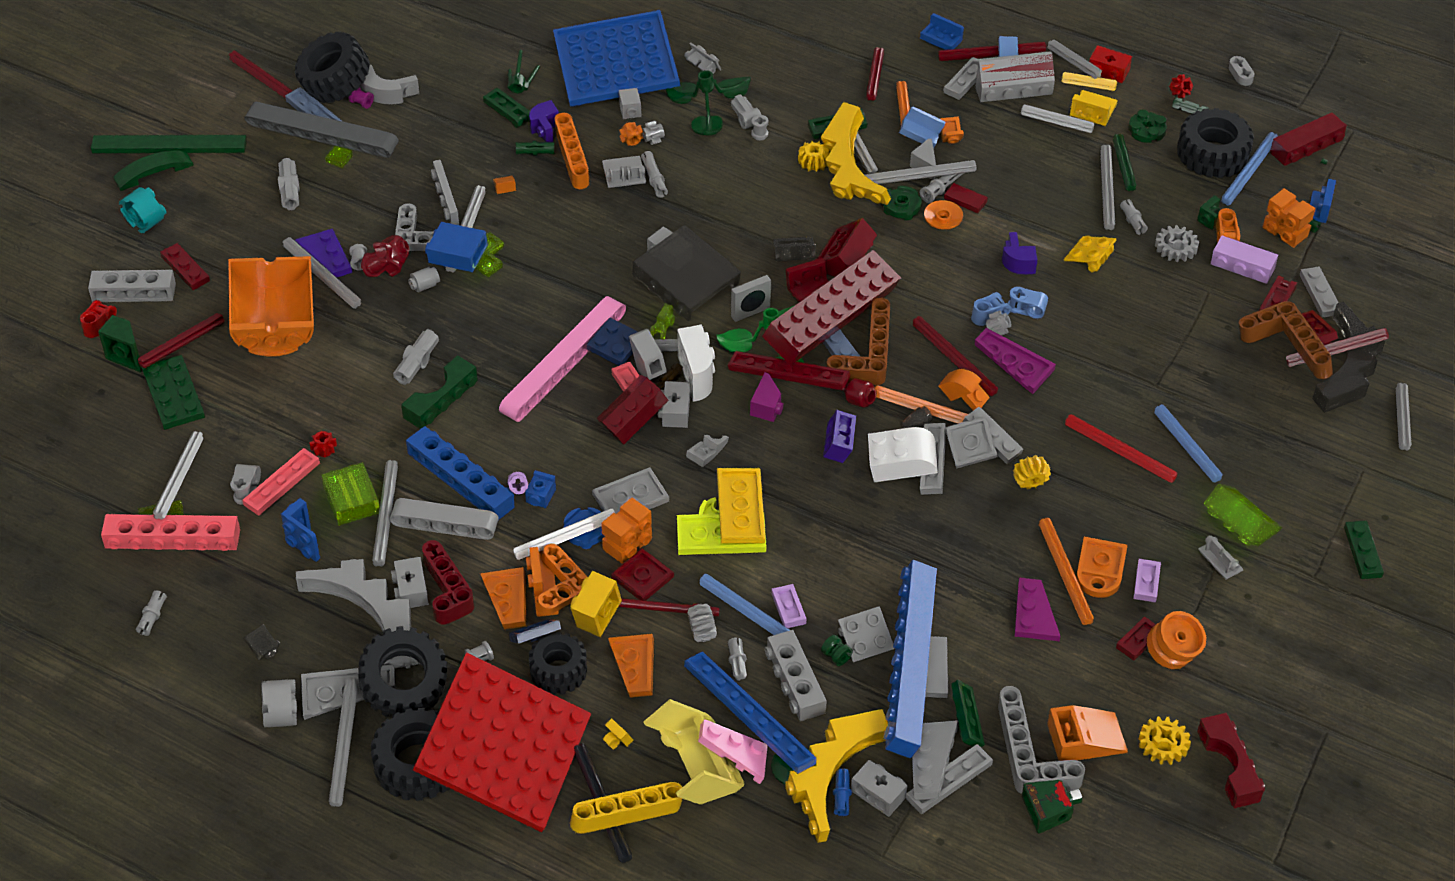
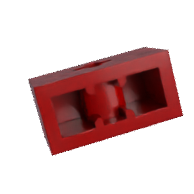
M1097 45L1089 62L1101 69V77L1123 83L1130 71L1132 56Z

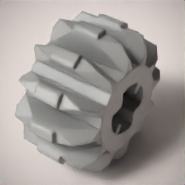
M706 603L697 604L689 608L688 618L694 640L696 642H706L715 638L717 632L710 606Z

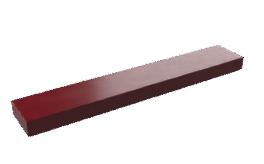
M739 351L734 352L728 363V369L731 371L763 376L766 372L769 373L771 378L843 390L850 378V371L802 362H795L790 366L784 359Z

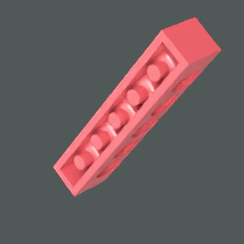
M106 514L101 537L105 548L227 551L237 550L240 526L237 516L166 515L161 520L159 518L155 519L154 515Z

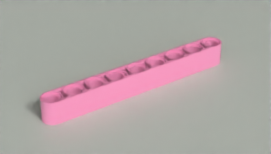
M606 296L502 400L499 412L516 422H520L589 352L587 350V343L609 318L619 321L623 317L626 305Z

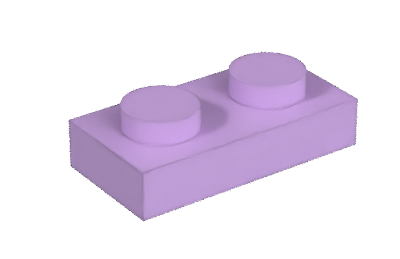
M1144 559L1138 560L1133 599L1156 602L1161 562Z
M790 584L773 588L772 597L783 625L791 628L806 624V616L794 585Z

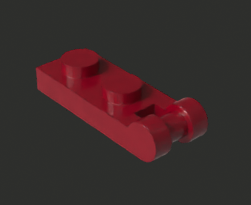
M1278 275L1259 311L1278 303L1289 301L1295 292L1298 282L1284 280V277Z

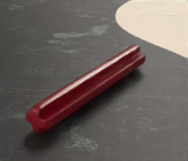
M882 47L874 49L866 93L868 101L876 100L884 56V49Z

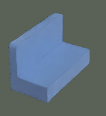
M912 106L902 121L899 133L919 143L932 139L934 148L939 133L945 126V121Z

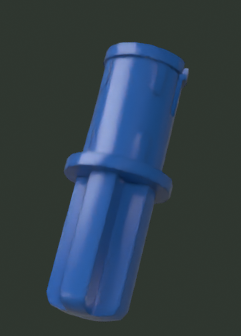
M838 769L836 771V788L833 789V795L835 796L834 814H838V816L849 814V796H851L852 791L849 789L850 774L848 769Z

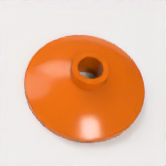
M939 200L930 203L925 208L924 218L934 228L952 229L962 222L963 211L953 202Z

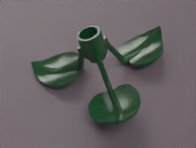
M704 70L698 74L697 85L690 82H680V86L667 88L666 91L670 100L678 104L690 102L692 97H697L699 89L705 93L706 116L695 118L691 123V127L697 134L714 135L722 129L723 121L720 116H710L708 93L712 92L715 86L718 93H723L726 98H735L737 95L743 96L748 91L751 77L726 79L717 84L716 79H713V73Z

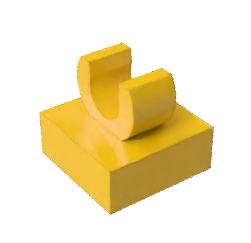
M612 718L605 725L611 732L606 734L603 740L613 750L619 745L620 741L627 747L633 741L630 735Z

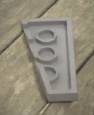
M383 665L381 668L382 680L388 686L396 689L394 665ZM358 668L301 674L304 720L341 708L345 680L347 678H356L358 680L356 702L365 700L363 692L359 688Z
M958 721L923 723L921 746L912 756L915 800L939 798L945 777L944 772L946 766H948L949 754L954 744V736L958 730Z

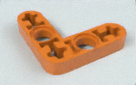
M548 544L544 547L541 560L561 583L539 595L536 609L543 615L553 614L571 604L574 596H578L582 583L587 577L572 559L555 544ZM567 567L571 570V573H564L560 568ZM564 591L569 597L563 598L558 592Z

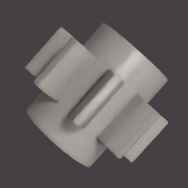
M656 121L645 123L646 127L642 128L644 141H650V145L660 143V138L665 136L662 124H656Z
M996 311L989 314L990 319L986 320L988 329L999 335L1009 333L1007 328L1011 327V321L1007 313L1002 314L1001 311Z

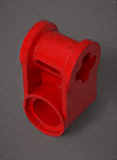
M99 300L93 301L91 306L80 316L84 336L88 338L99 336L98 331L112 315L116 316V307L104 305Z

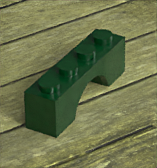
M457 355L444 367L446 383L441 389L432 393L415 392L401 404L403 418L419 429L431 424L441 412L446 411L449 405L478 381L476 366Z

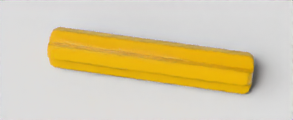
M1064 72L1062 75V83L1110 91H1115L1117 81L1112 79H1094L1091 76Z

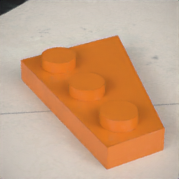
M524 567L481 573L480 575L503 628L525 627L526 577Z
M653 634L608 638L629 696H652Z

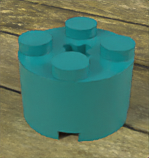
M139 187L119 201V205H123L120 210L124 218L132 227L138 226L140 233H145L163 220L164 215L167 213L164 206L157 202L155 193L150 188L144 189Z

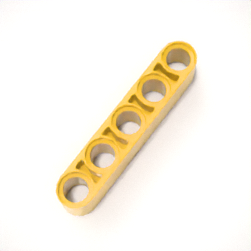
M668 782L576 803L572 811L570 827L576 833L581 834L673 814L681 806L683 798L677 797L676 792L682 786L676 782Z

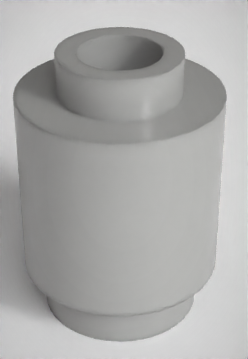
M427 267L411 273L408 282L412 290L421 292L436 286V283L440 282V277L434 267Z

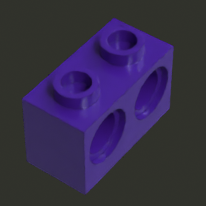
M839 410L835 411L827 423L823 457L841 463L846 460L853 450L855 415Z

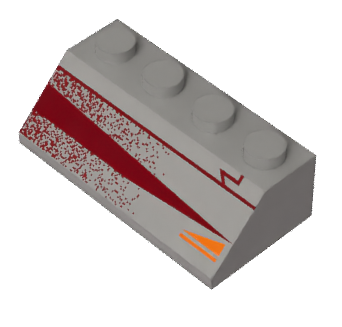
M1051 51L978 59L975 88L980 102L1053 94L1055 78Z

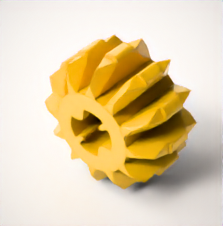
M811 141L810 144L804 142V146L800 147L798 153V161L802 169L807 168L808 172L811 170L817 172L818 169L824 170L827 166L825 160L830 154L829 149L825 148V144H820V141L817 143Z
M1037 455L1030 458L1027 456L1026 459H1021L1020 463L1014 465L1013 476L1020 488L1026 487L1030 489L1044 485V482L1048 481L1051 475L1049 464H1047L1043 457H1037Z

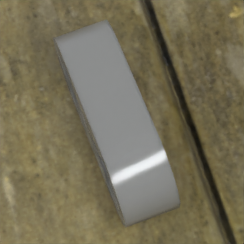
M1240 56L1232 57L1229 63V71L1235 80L1243 86L1251 85L1253 83L1254 71L1248 62Z

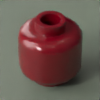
M855 378L845 386L844 393L848 403L865 408L875 401L876 390L871 382Z

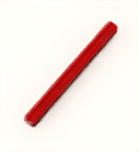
M1072 414L1067 417L1066 426L1170 483L1175 481L1178 474L1175 470Z

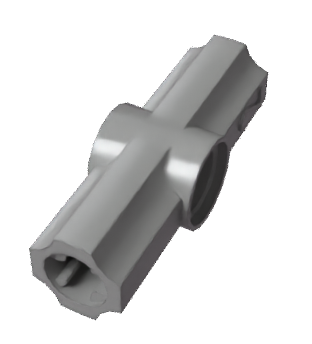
M284 158L278 163V184L281 202L284 208L295 210L299 206L298 192H300L296 164L290 158Z
M427 329L423 331L413 346L408 345L406 347L403 360L393 373L394 378L403 385L410 383L420 368L424 369L427 366L430 353L439 342L438 336L432 330Z

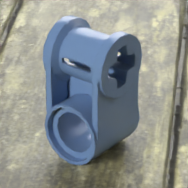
M1022 287L1011 289V300L1008 301V304L1011 306V312L1036 319L1043 317L1048 303L1046 294Z
M998 292L992 293L974 302L971 320L978 326L986 325V320L990 319L989 314L1001 311L1002 314L1007 313L1008 315L1011 311V306L1001 299L1002 296Z

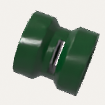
M837 635L830 636L821 647V652L826 656H830L832 662L837 666L845 664L853 653L852 648L847 644H843Z

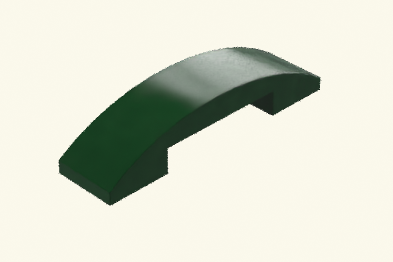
M164 151L132 162L114 176V180L120 191L139 185L138 179L171 167L177 172L194 165L186 151Z

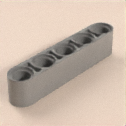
M399 498L395 501L390 516V522L398 527L484 540L493 538L499 519L496 513L488 510Z

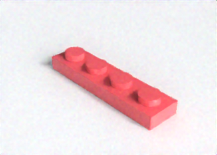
M303 448L242 500L243 505L259 516L320 464L319 458Z

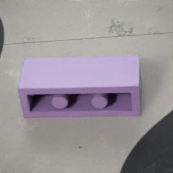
M1221 236L1213 251L1211 265L1267 284L1275 269L1278 255Z

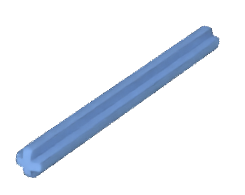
M1270 132L1222 196L1221 202L1223 204L1231 205L1271 150L1273 138L1278 137L1277 134Z

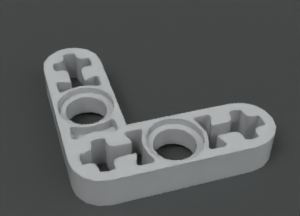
M409 203L403 204L398 211L395 235H399L407 241L410 248L409 251H425L426 244L430 243L434 232L415 231L417 222L416 207ZM404 225H410V226H411V227L408 228V229H403V228H401V227L404 226ZM422 239H427V240H429V241L426 242V243H420V242H419V241L422 240Z

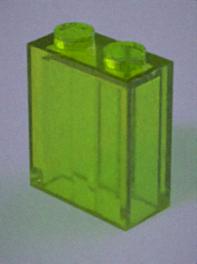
M363 462L321 475L324 490L338 526L379 514L378 498Z

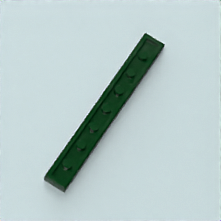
M94 135L91 151L92 153H159L176 150L186 151L187 153H245L247 137L246 135Z

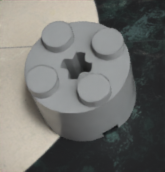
M295 679L261 681L263 726L283 727L297 725Z

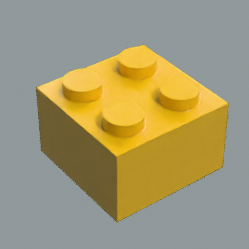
M594 571L591 572L589 577L584 579L578 596H574L570 605L578 628L601 638L622 601L615 580Z

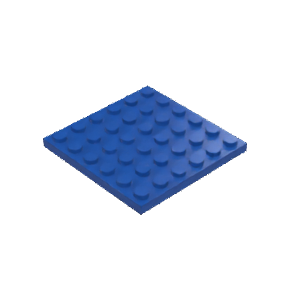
M660 10L553 30L570 106L619 98V90L637 88L640 94L680 86V80Z

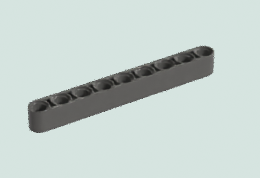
M253 102L244 117L245 121L254 127L385 158L391 156L399 142V139L390 132L260 102Z

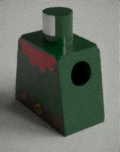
M1061 780L1031 782L1023 785L1021 797L1038 834L1069 821L1072 818L1073 805L1082 803V795L1079 789L1067 792Z

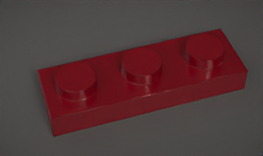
M178 243L160 251L163 260L192 290L210 282L209 275Z
M1314 310L1302 313L1323 345L1338 339L1337 331Z

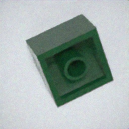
M112 315L98 331L106 359L141 372L142 368L138 363L139 354L130 321Z

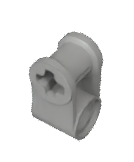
M236 465L230 486L234 491L233 498L237 504L243 505L242 500L256 489L261 476L260 466Z

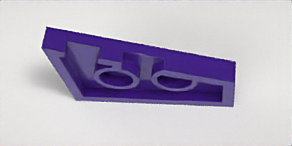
M333 229L295 240L336 278L352 273L351 265Z

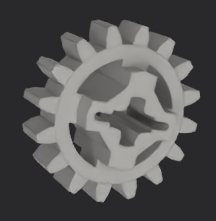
M1178 225L1174 229L1170 226L1167 227V230L1162 228L1161 233H1157L1156 251L1162 252L1161 257L1168 256L1169 261L1174 258L1176 262L1179 259L1185 262L1187 257L1192 259L1193 255L1197 254L1198 236L1192 235V230L1187 232L1186 227L1179 229Z

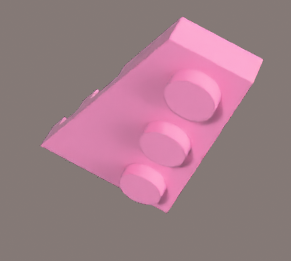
M704 719L700 725L698 742L721 758L727 757L735 762L737 769L741 772L745 769L755 776L753 780L760 784L764 779L768 745Z

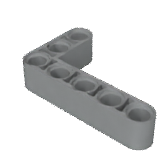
M1014 686L1004 687L1000 692L998 710L1016 790L1022 794L1025 783L1061 780L1066 791L1079 789L1082 786L1085 774V767L1080 761L1065 760L1036 763L1021 693Z

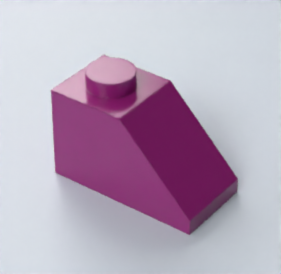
M765 372L751 399L750 415L774 422L777 414L781 415L784 403L781 402V392L769 373Z

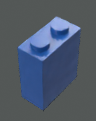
M441 222L439 227L434 230L430 243L428 242L425 247L428 262L473 272L488 246L486 231Z

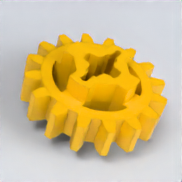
M1157 717L1156 722L1149 719L1147 725L1143 724L1139 734V748H1145L1144 756L1151 755L1150 761L1153 762L1157 758L1161 765L1164 760H1167L1169 765H1172L1173 759L1180 762L1182 756L1186 757L1191 743L1189 741L1190 733H1184L1185 726H1177L1178 720L1172 723L1169 717H1166L1165 721Z

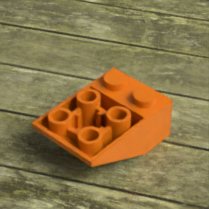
M1074 705L1050 709L1047 725L1059 761L1083 760L1128 752L1115 712Z

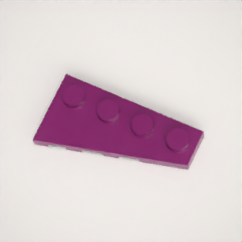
M985 328L975 339V346L1032 394L1055 370L1056 364L988 328Z

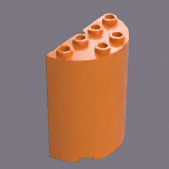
M311 256L276 257L272 262H267L264 258L228 259L229 330L233 341L238 346L246 347L248 352L260 356L287 355L297 351L298 347L303 343L307 344L314 331Z

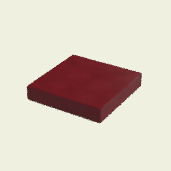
M642 548L615 570L611 577L637 599L646 601L674 578V572Z

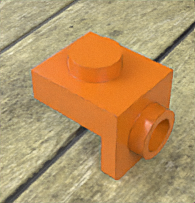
M959 117L940 118L945 121V126L941 130L942 142L954 144L961 141L964 132L961 130Z

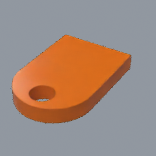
M1084 537L1076 576L1084 593L1092 597L1104 598L1118 591L1123 574L1127 545ZM1092 584H1101L1103 588H1094Z

